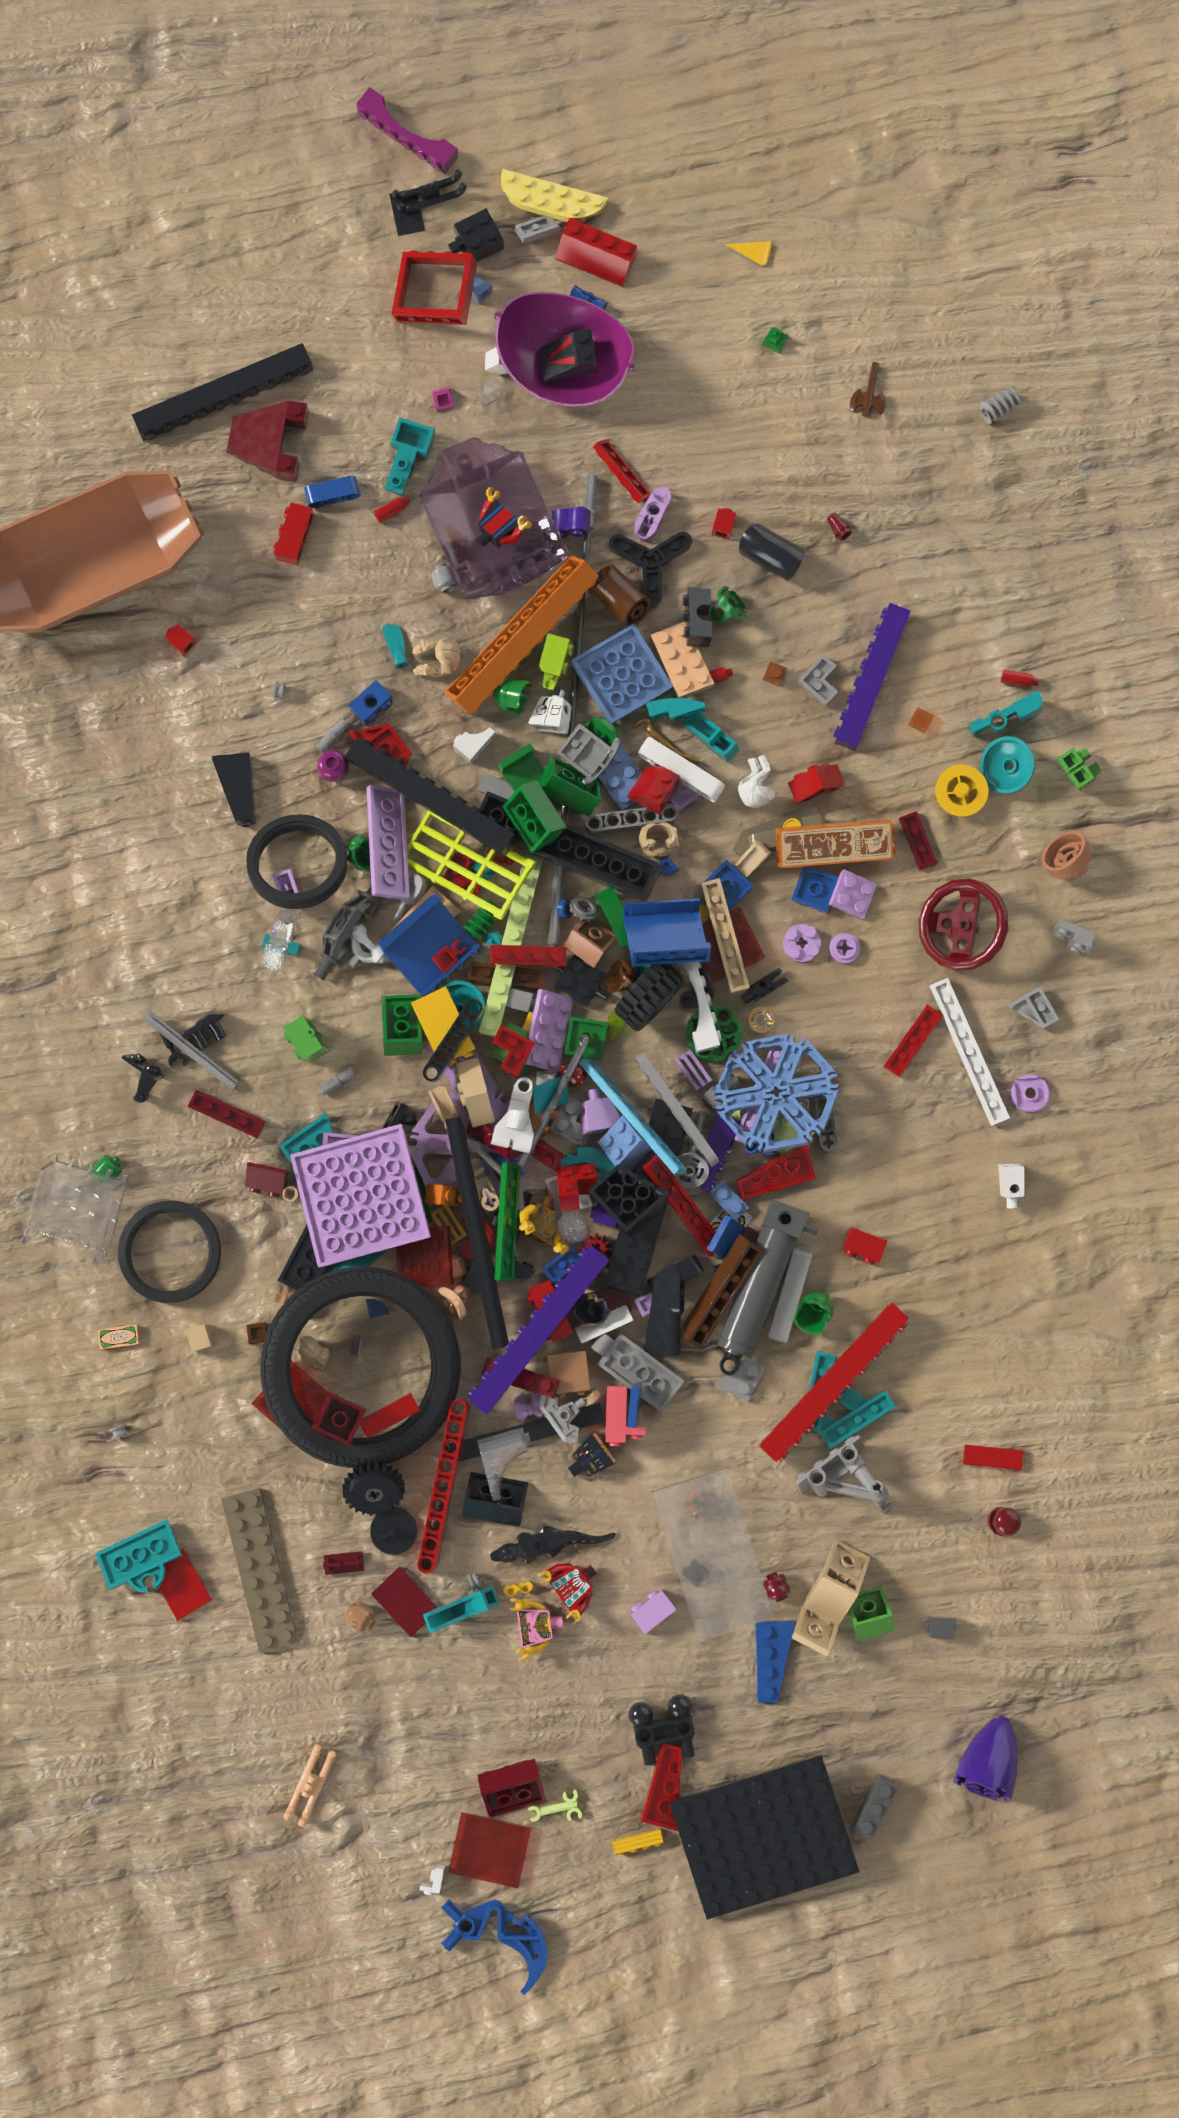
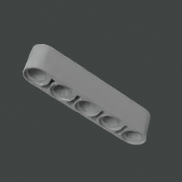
M667 804L660 815L646 807L594 814L586 820V831L590 835H602L638 830L650 823L659 824L665 822L672 825L677 820L678 810L674 805ZM671 811L674 813V817L666 818L664 813ZM653 814L656 818L653 821H648L645 816ZM630 816H633L637 819V821L633 824H630L627 822L626 819ZM610 819H616L618 821V824L616 826H610L608 824V821ZM596 821L599 823V827L592 829L589 824Z
M797 1247L793 1248L767 1338L787 1343L813 1252Z

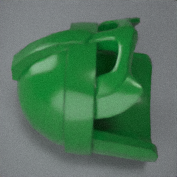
M512 678L506 679L503 684L498 685L494 689L493 697L496 704L503 711L520 716V713L525 710L526 700L530 698L523 689L525 686H531L532 682Z
M825 1291L823 1293L814 1292L803 1297L793 1317L796 1326L800 1330L811 1335H820L824 1332L834 1312L829 1294Z

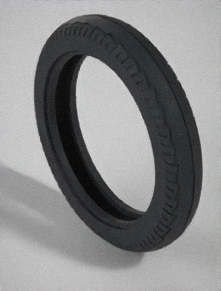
M375 1267L343 1268L323 1274L306 1283L279 1309L267 1331L262 1348L260 1362L261 1385L267 1407L274 1421L285 1436L305 1453L325 1463L346 1468H360V1464L365 1467L367 1462H370L371 1465H374L375 1462H378V1465H382L384 1462L387 1465L403 1459L418 1450L435 1435L445 1422L450 1405L455 1401L461 1376L460 1348L455 1330L446 1312L438 1301L418 1283L386 1269ZM349 1297H377L400 1306L421 1328L430 1351V1379L425 1395L418 1406L420 1411L409 1416L407 1420L388 1432L372 1436L368 1439L366 1437L353 1438L348 1446L311 1428L314 1421L302 1410L293 1391L290 1375L291 1356L300 1332L307 1322L320 1310L336 1301Z

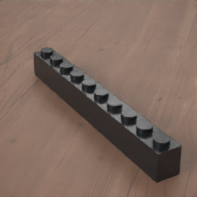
M301 343L131 415L142 440H152L163 432L169 433L175 427L188 425L192 420L202 419L209 413L221 411L230 404H238L247 397H255L259 392L271 390L283 382L288 383L299 375H307L313 370L312 362L304 344Z
M356 738L345 755L349 762L498 854L506 857L517 839L513 834L515 832L507 825L504 827L498 825L499 821L490 815L488 818L482 815V810L474 805L472 808L466 805L467 801L459 796L457 798L451 796L452 792L445 787L438 788L435 786L436 782L432 779L420 777V772L410 767V769H407L403 766L405 763L395 757L394 760L389 758V753L381 748L376 750L372 747L374 744L364 738L362 741Z

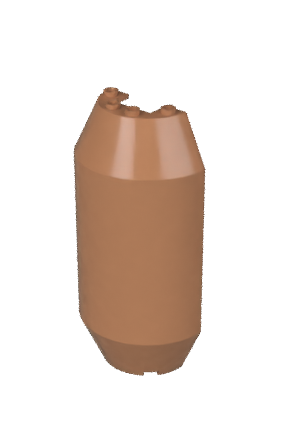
M171 471L124 472L0 528V633H41L172 574L202 539L201 536L204 535L196 516L192 517L190 514L192 507L189 501H184L179 488L182 486L178 477L173 478Z

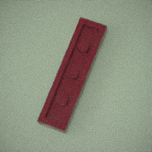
M195 1090L188 1104L189 1108L257 1139L266 1121L199 1090Z
M487 1357L481 1376L487 1370L492 1371L495 1367L493 1364L494 1359ZM523 1369L511 1386L554 1399L560 1380Z

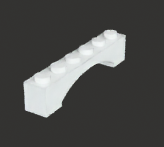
M700 962L677 963L690 979L698 1001V1026L696 1032H692L696 1052L701 1053L719 1048V1042H722L720 1031L715 1029L714 1024L717 1023L715 1013L711 1012L709 1005H712L709 993L705 994L704 991L706 982L704 976H700L698 970L701 968Z

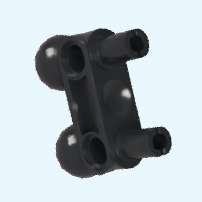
M683 1694L673 1696L667 1704V1710L672 1717L652 1720L653 1710L647 1703L637 1702L630 1707L628 1717L634 1725L636 1745L642 1750L645 1766L656 1764L653 1746L679 1740L683 1757L691 1758L695 1756L692 1738L695 1736L691 1715L692 1702L687 1696ZM681 1723L689 1725L685 1731L679 1730L678 1727ZM647 1730L650 1732L648 1738H641L639 1736L640 1732Z

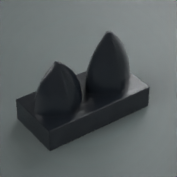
M396 1101L382 1129L398 1125L399 1123L414 1125L417 1124V1120L407 1105Z

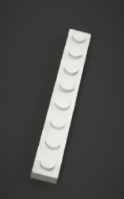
M946 978L930 985L929 987L990 1125L993 1126L1009 1119L1010 1117L949 979Z

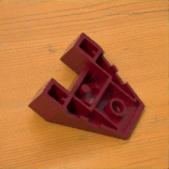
M286 401L233 416L226 452L247 464L250 463L261 471L271 474L277 479L296 482L300 465L298 457L282 454L286 427L307 428L309 417L307 403Z

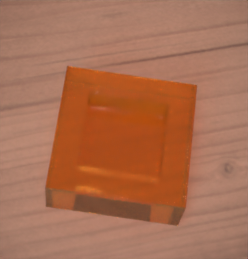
M917 707L908 725L925 734L934 715Z

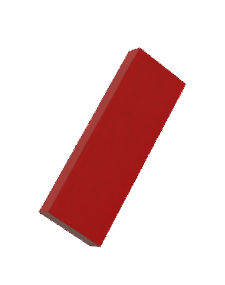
M410 1392L362 1418L360 1426L368 1439L420 1411Z
M964 1444L962 1464L1022 1470L1023 1450Z

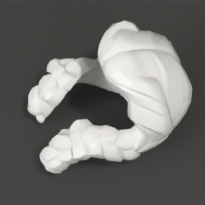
M765 755L758 757L761 766L758 764L757 758L748 759L752 772L741 780L738 786L741 800L746 806L752 808L765 806L775 798V791L773 789L762 786L763 780L767 778L771 770Z

